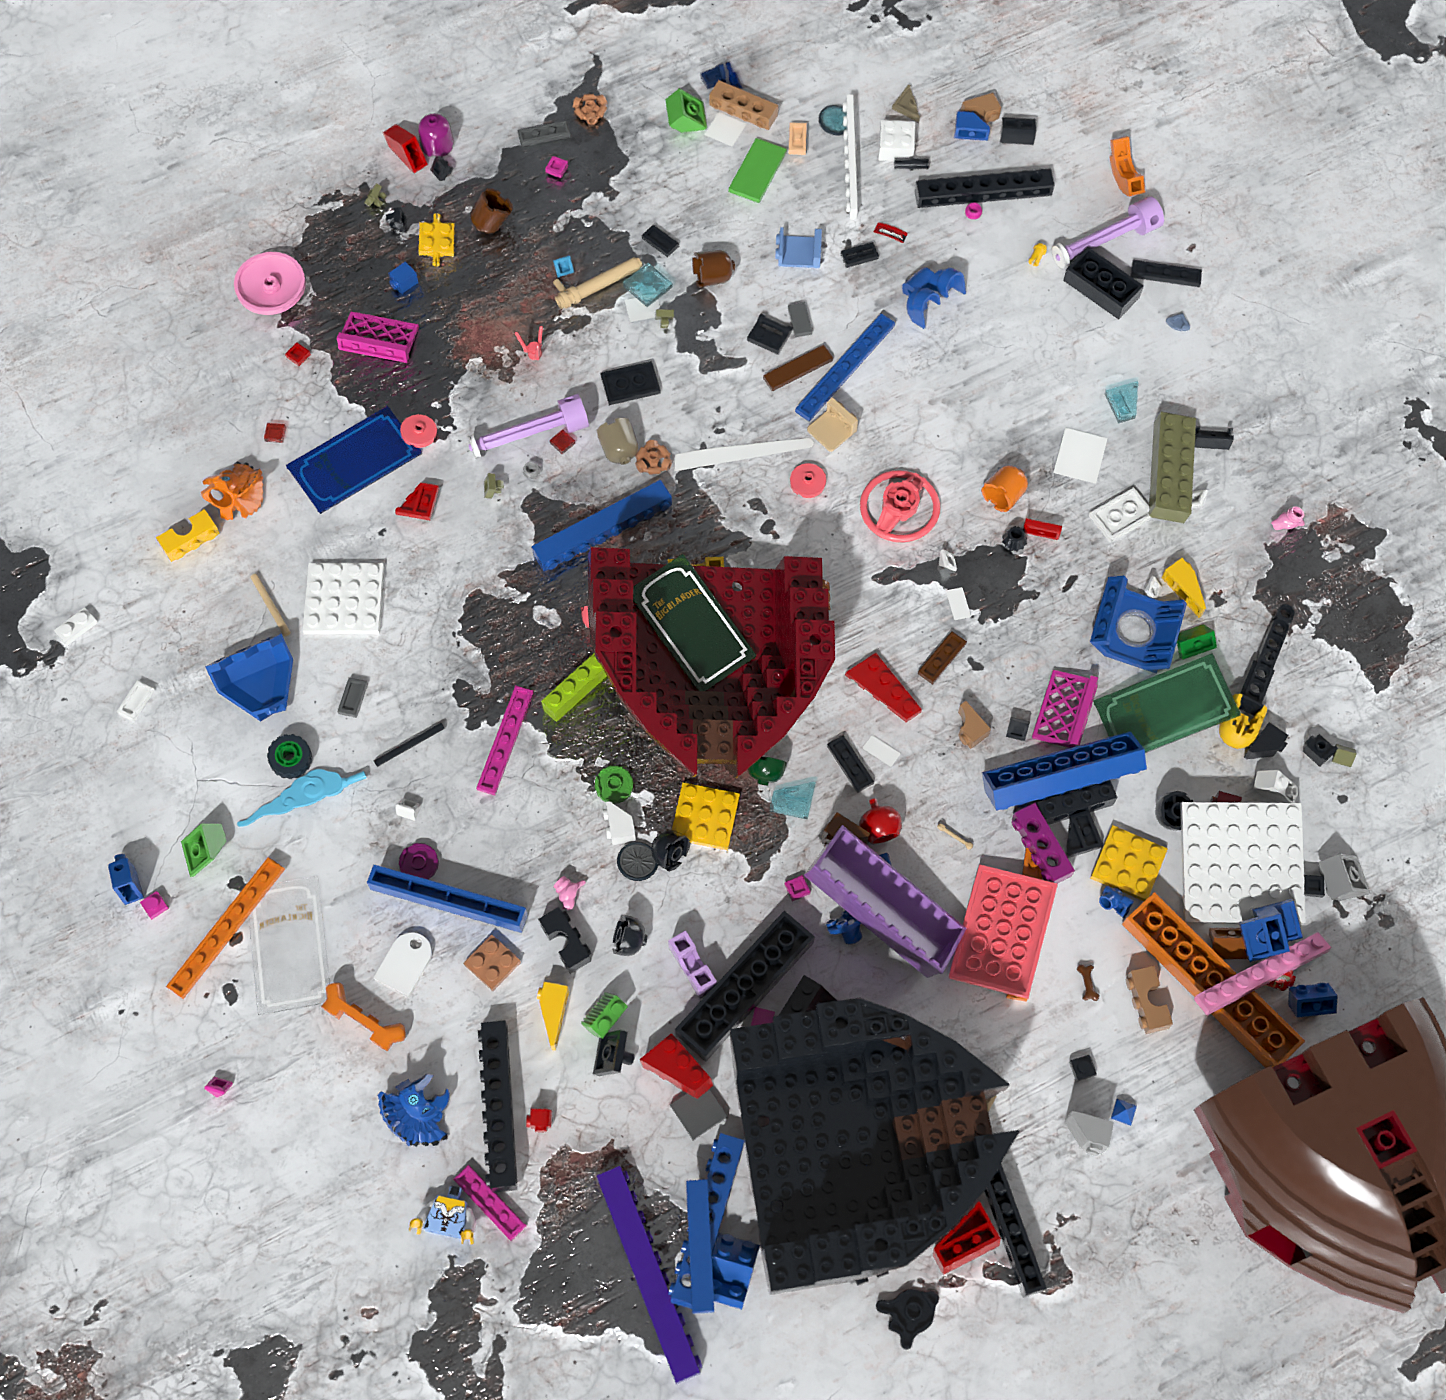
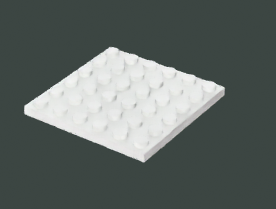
M1180 803L1184 922L1239 923L1254 918L1252 909L1292 899L1299 923H1306L1301 803Z

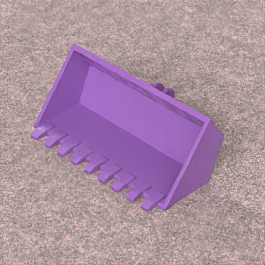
M843 825L804 874L807 879L926 978L943 974L967 929Z

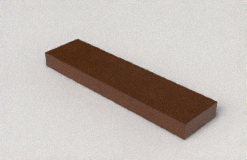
M822 345L763 375V380L773 392L832 362L833 357L827 348Z

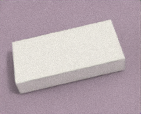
M137 680L116 712L135 722L155 692V689Z

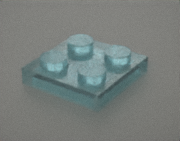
M647 263L625 280L623 287L648 307L672 288V283L650 263Z

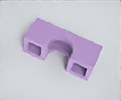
M684 931L668 940V945L700 998L707 994L717 984V981L708 966L704 965L701 961L694 943L688 933Z

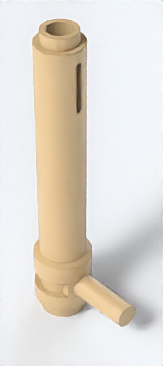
M633 257L575 287L571 286L567 289L559 279H556L553 284L560 291L558 296L555 297L556 303L560 309H567L571 307V304H577L581 302V299L639 271L642 263L638 257Z

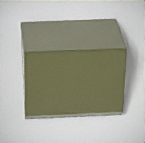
M1336 744L1335 746L1338 749L1333 754L1332 762L1352 767L1357 755L1356 750Z

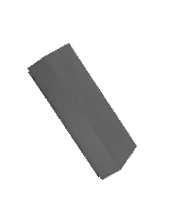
M805 302L788 305L794 336L812 335Z
M348 678L337 711L338 714L357 718L368 685L367 681Z

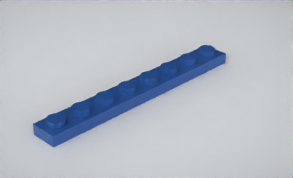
M881 313L795 408V413L810 422L895 327V322Z

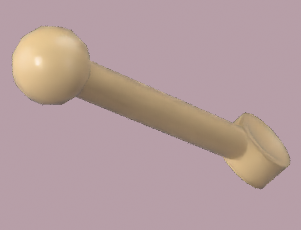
M938 824L937 828L946 832L964 844L967 849L973 848L972 842L965 841L948 830L943 824Z

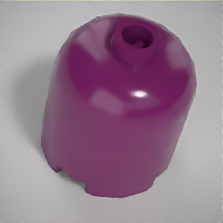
M436 113L424 116L418 124L420 146L423 153L429 157H432L431 155L442 157L448 155L452 151L454 144L448 120Z

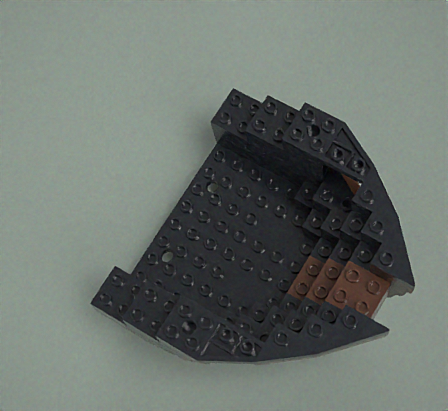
M853 998L816 1004L814 1011L773 1016L772 1023L730 1029L736 1093L741 1112L762 1261L770 1295L835 1285L869 1276L881 1275L888 1270L909 1265L947 1234L986 1190L1019 1133V1130L993 1134L986 1099L1005 1091L1010 1084L957 1041L896 1010L862 998ZM760 1116H767L769 1124L767 1126H760L757 1119ZM777 1200L783 1204V1209L780 1212H774L771 1209L773 1201Z

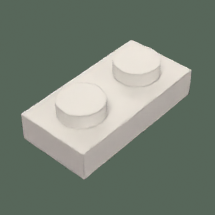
M84 607L57 627L54 632L68 646L98 622Z

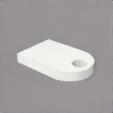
M406 933L398 937L373 978L374 981L410 998L431 961L432 948L429 941L418 933ZM414 940H421L422 945L418 949L411 948L412 942Z

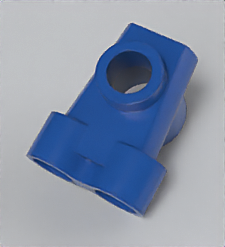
M1110 886L1103 890L1099 898L1100 905L1104 909L1111 910L1114 908L1116 913L1122 918L1127 916L1134 902L1128 896L1122 895L1119 889H1113Z

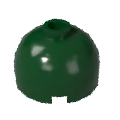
M761 757L748 768V772L752 778L757 780V784L768 786L769 782L774 783L782 778L787 762L771 757Z

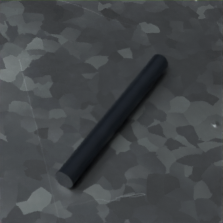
M440 722L373 760L376 767L444 730L443 724Z

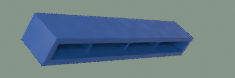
M659 480L531 546L533 556L543 572L552 570L558 564L571 560L575 555L587 552L594 545L602 544L606 539L619 535L623 530L635 527L640 521L650 519L654 514L667 510L672 505V496L663 482Z
M373 865L367 880V884L372 891L522 933L528 916L525 907L378 865Z

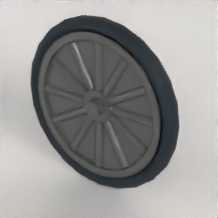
M629 843L618 853V869L623 876L630 880H646L658 868L652 857V847L646 843Z

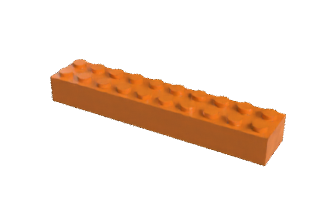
M1155 892L1133 911L1122 924L1194 997L1237 974ZM1255 991L1211 1013L1265 1068L1269 1066L1274 1067L1285 1062L1305 1042Z

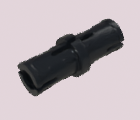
M894 158V169H909V171H913V169H928L929 158Z

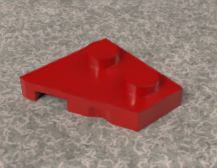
M420 482L414 492L405 498L406 501L403 505L395 509L396 515L430 521L438 496L439 486Z

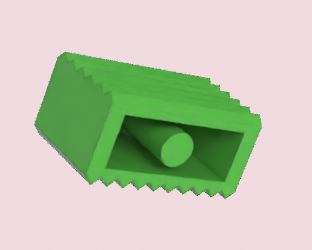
M604 992L602 999L596 1002L597 1005H594L589 1015H586L584 1021H581V1024L592 1035L602 1039L628 1008L617 995Z

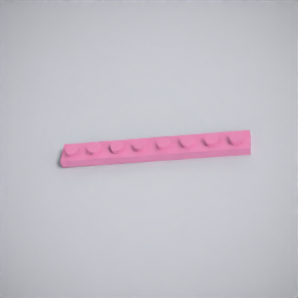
M1317 932L1290 946L1289 952L1271 956L1197 994L1194 1000L1203 1012L1209 1015L1278 979L1288 971L1295 970L1329 952L1331 946Z

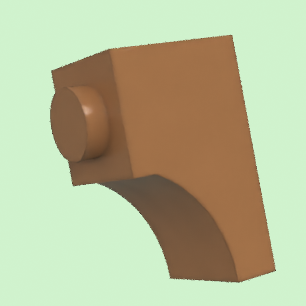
M990 93L962 102L961 111L974 112L987 123L999 119L1001 106L994 93Z
M965 701L958 710L963 721V726L959 732V739L964 745H968L972 749L989 736L991 728Z

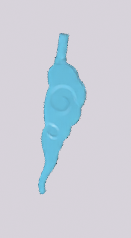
M323 769L312 770L305 776L296 779L290 788L284 790L271 803L260 807L248 819L237 822V825L239 827L247 826L263 816L285 814L294 808L314 804L326 796L338 795L350 784L366 779V774L362 771L347 778H341L336 772H328Z

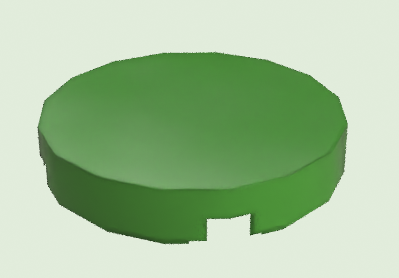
M608 766L603 768L598 776H596L595 790L602 801L618 804L630 797L633 791V779L631 774L623 769V767Z

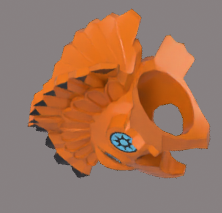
M237 461L232 471L225 470L218 475L205 478L203 485L209 486L201 491V495L206 501L220 509V518L233 520V511L236 509L240 511L243 518H247L248 515H253L254 512H257L263 502L262 471L260 468L254 470V467L249 466L247 462L241 464ZM214 489L222 492L224 497L221 500H216L212 496L211 490Z

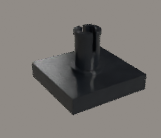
M627 1031L608 1032L603 1039L599 1037L593 1075L605 1076L621 1073L622 1063L627 1065L633 1064L635 1059L634 1053L625 1051Z

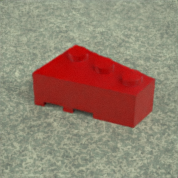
M672 1033L640 1058L644 1069L657 1074L663 1080L669 1081L696 1099L713 1087L711 1077Z

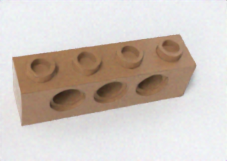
M718 80L709 94V106L738 117L743 121L755 124L760 128L769 130L778 117L777 104Z

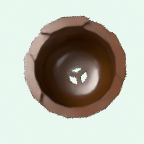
M486 188L474 205L470 217L471 222L478 231L488 234L498 231L513 210L510 200L508 198L505 200L500 196V191Z
M723 250L694 252L696 257L692 258L693 274H697L698 281H695L697 287L724 284L731 279L732 273L735 270V262L731 260L727 252Z

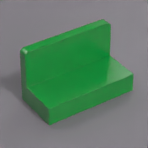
M1204 624L1179 632L1176 643L1179 658L1182 660L1217 648L1214 630Z

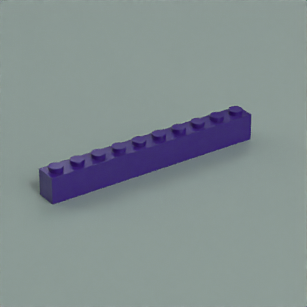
M618 1166L601 1173L596 1177L675 1383L679 1384L699 1375V1369L703 1366L699 1356H694L691 1347L694 1346L690 1333L686 1335L683 1326L686 1323L682 1313L677 1314L675 1309L677 1304L671 1303L672 1296L668 1295L669 1291L666 1286L670 1282L666 1271L661 1272L658 1264L662 1263L658 1251L653 1252L651 1243L654 1241L650 1230L645 1231L642 1224L646 1222L642 1210L637 1211L635 1203L638 1202L634 1190L630 1191L627 1183L630 1182L627 1171H622L621 1167Z

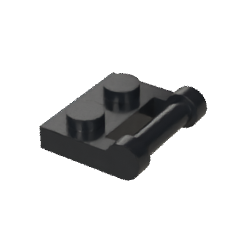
M761 313L747 336V341L779 355L791 335L793 327L789 325L784 326L766 318V315ZM765 324L778 331L783 332V335H779L773 331H770L762 327V325Z

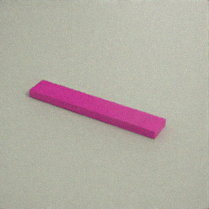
M515 685L476 787L478 791L496 795L532 700L533 690Z

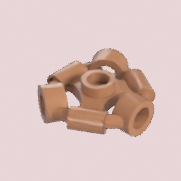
M584 94L583 97H576L573 102V108H575L577 116L581 120H586L590 125L596 124L598 119L602 118L607 110V100L602 94L599 96Z
M649 440L644 447H640L635 456L637 459L635 466L640 473L647 472L649 475L660 474V472L670 469L672 465L671 454L664 445L658 444V441ZM664 458L661 467L658 466L659 461ZM643 459L649 463L650 466L648 468Z

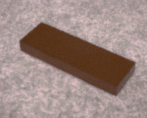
M951 631L921 667L918 675L933 685L965 647L967 641Z

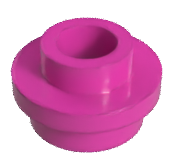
M970 203L965 208V215L969 219H978L982 215V208L978 203Z

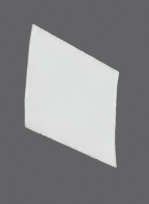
M657 294L625 300L630 322L655 318V311L661 310Z

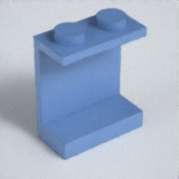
M780 227V234H776V245H779V249L776 248L775 259H779L778 266L820 268L822 229H815L814 237L783 236L784 227Z

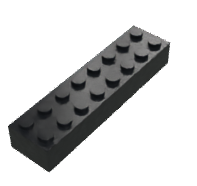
M784 910L675 1028V1035L706 1062L730 1036V1029L737 1028L812 946L815 936Z

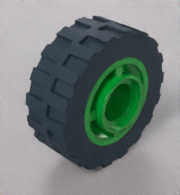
M295 734L279 736L268 747V763L272 771L277 776H281V778H298L300 775H304L309 770L310 764H312V753L309 745L302 737L295 736ZM288 754H294L292 759H285Z

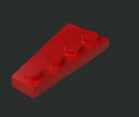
M874 653L845 672L846 677L858 683L859 687L871 693L877 701L884 703L890 711L906 723L922 712L921 707L877 653Z

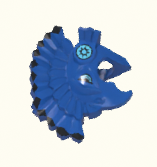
M425 1074L413 1082H410L409 1079L401 1082L395 1087L398 1090L397 1095L393 1093L386 1094L382 1091L378 1094V1105L383 1121L386 1122L388 1128L397 1137L406 1142L407 1146L413 1145L417 1147L419 1143L424 1146H428L429 1143L437 1146L440 1140L448 1138L447 1133L440 1130L436 1123L442 1119V1111L449 1102V1090L446 1089L443 1095L435 1094L429 1100H426L423 1095L424 1088L429 1084L434 1075Z

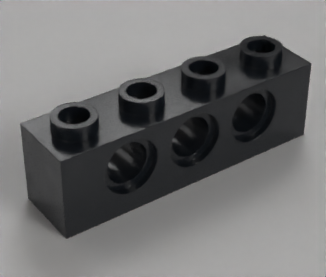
M1111 780L1100 784L1038 801L1036 805L1047 824L1050 825L1067 820L1070 815L1086 810L1093 812L1113 806L1118 797Z

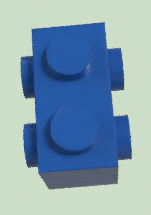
M1329 983L1289 987L1288 1005L1296 1018L1337 1013L1338 995Z

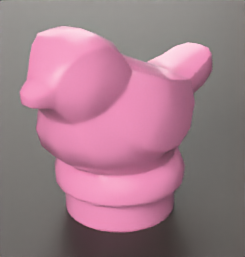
M1294 506L1288 509L1287 512H1283L1271 524L1275 530L1304 526L1305 522L1302 520L1304 512L1301 508Z
M563 876L554 884L553 887L559 893L562 909L571 910L574 907L577 891L586 883L584 880L574 883L569 878L567 879Z

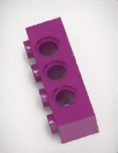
M1036 803L1015 812L1011 821L1012 826L1022 836L1021 841L1024 847L1029 848L1034 864L1040 867L1042 878L1045 881L1058 884L1072 877L1075 870ZM1027 826H1033L1036 831H1029ZM1038 842L1043 843L1046 848H1045V849L1039 848V847L1037 846V843H1038ZM1048 859L1053 860L1056 865H1055V866L1049 865V864L1047 863V860H1048Z

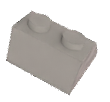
M1337 854L1318 862L1320 867L1319 873L1321 876H1324L1327 886L1326 892L1331 900L1342 901L1371 894L1357 856Z
M1073 1110L1066 1117L1065 1124L1080 1148L1085 1149L1086 1153L1098 1156L1109 1147L1114 1122Z

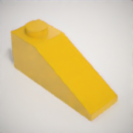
M1181 558L1165 569L1162 579L1200 618L1206 606L1192 565Z
M544 982L543 988L539 987L537 999L540 1000L551 1049L556 1050L569 988L564 985Z

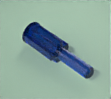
M726 62L725 65L729 72L728 79L730 84L742 89L737 72L733 71L730 62Z

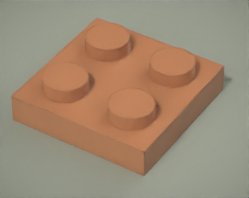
M491 934L463 964L490 990L494 991L521 963V960Z

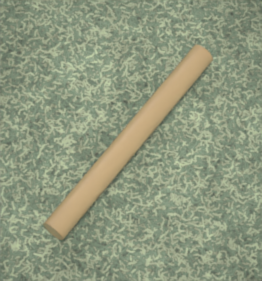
M251 575L252 582L283 636H288L291 632L258 575Z

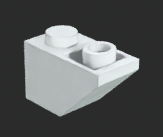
M1279 770L1257 771L1254 789L1265 798L1282 803H1295L1298 787Z
M610 801L606 802L607 809H603L604 820H609L610 826L606 827L607 839H612V845L635 842L632 816Z

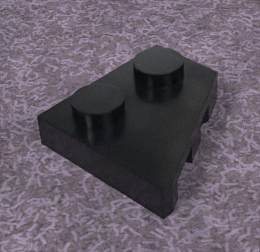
M1086 810L1070 815L1066 847L1067 858L1102 848L1103 843L1090 811Z

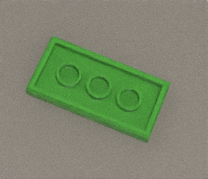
M755 138L729 186L728 192L760 203L784 159L787 149Z

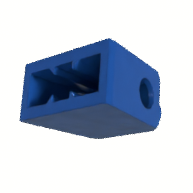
M125 854L115 855L113 857L114 862L108 865L113 890L124 905L144 899L136 869L130 860L126 858Z

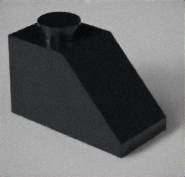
M1269 722L1244 758L1273 757L1277 751L1282 752L1288 743L1285 740L1289 735Z

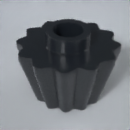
M1019 526L1009 528L1002 536V543L1010 551L1018 552L1019 549L1023 550L1024 546L1027 545V536Z

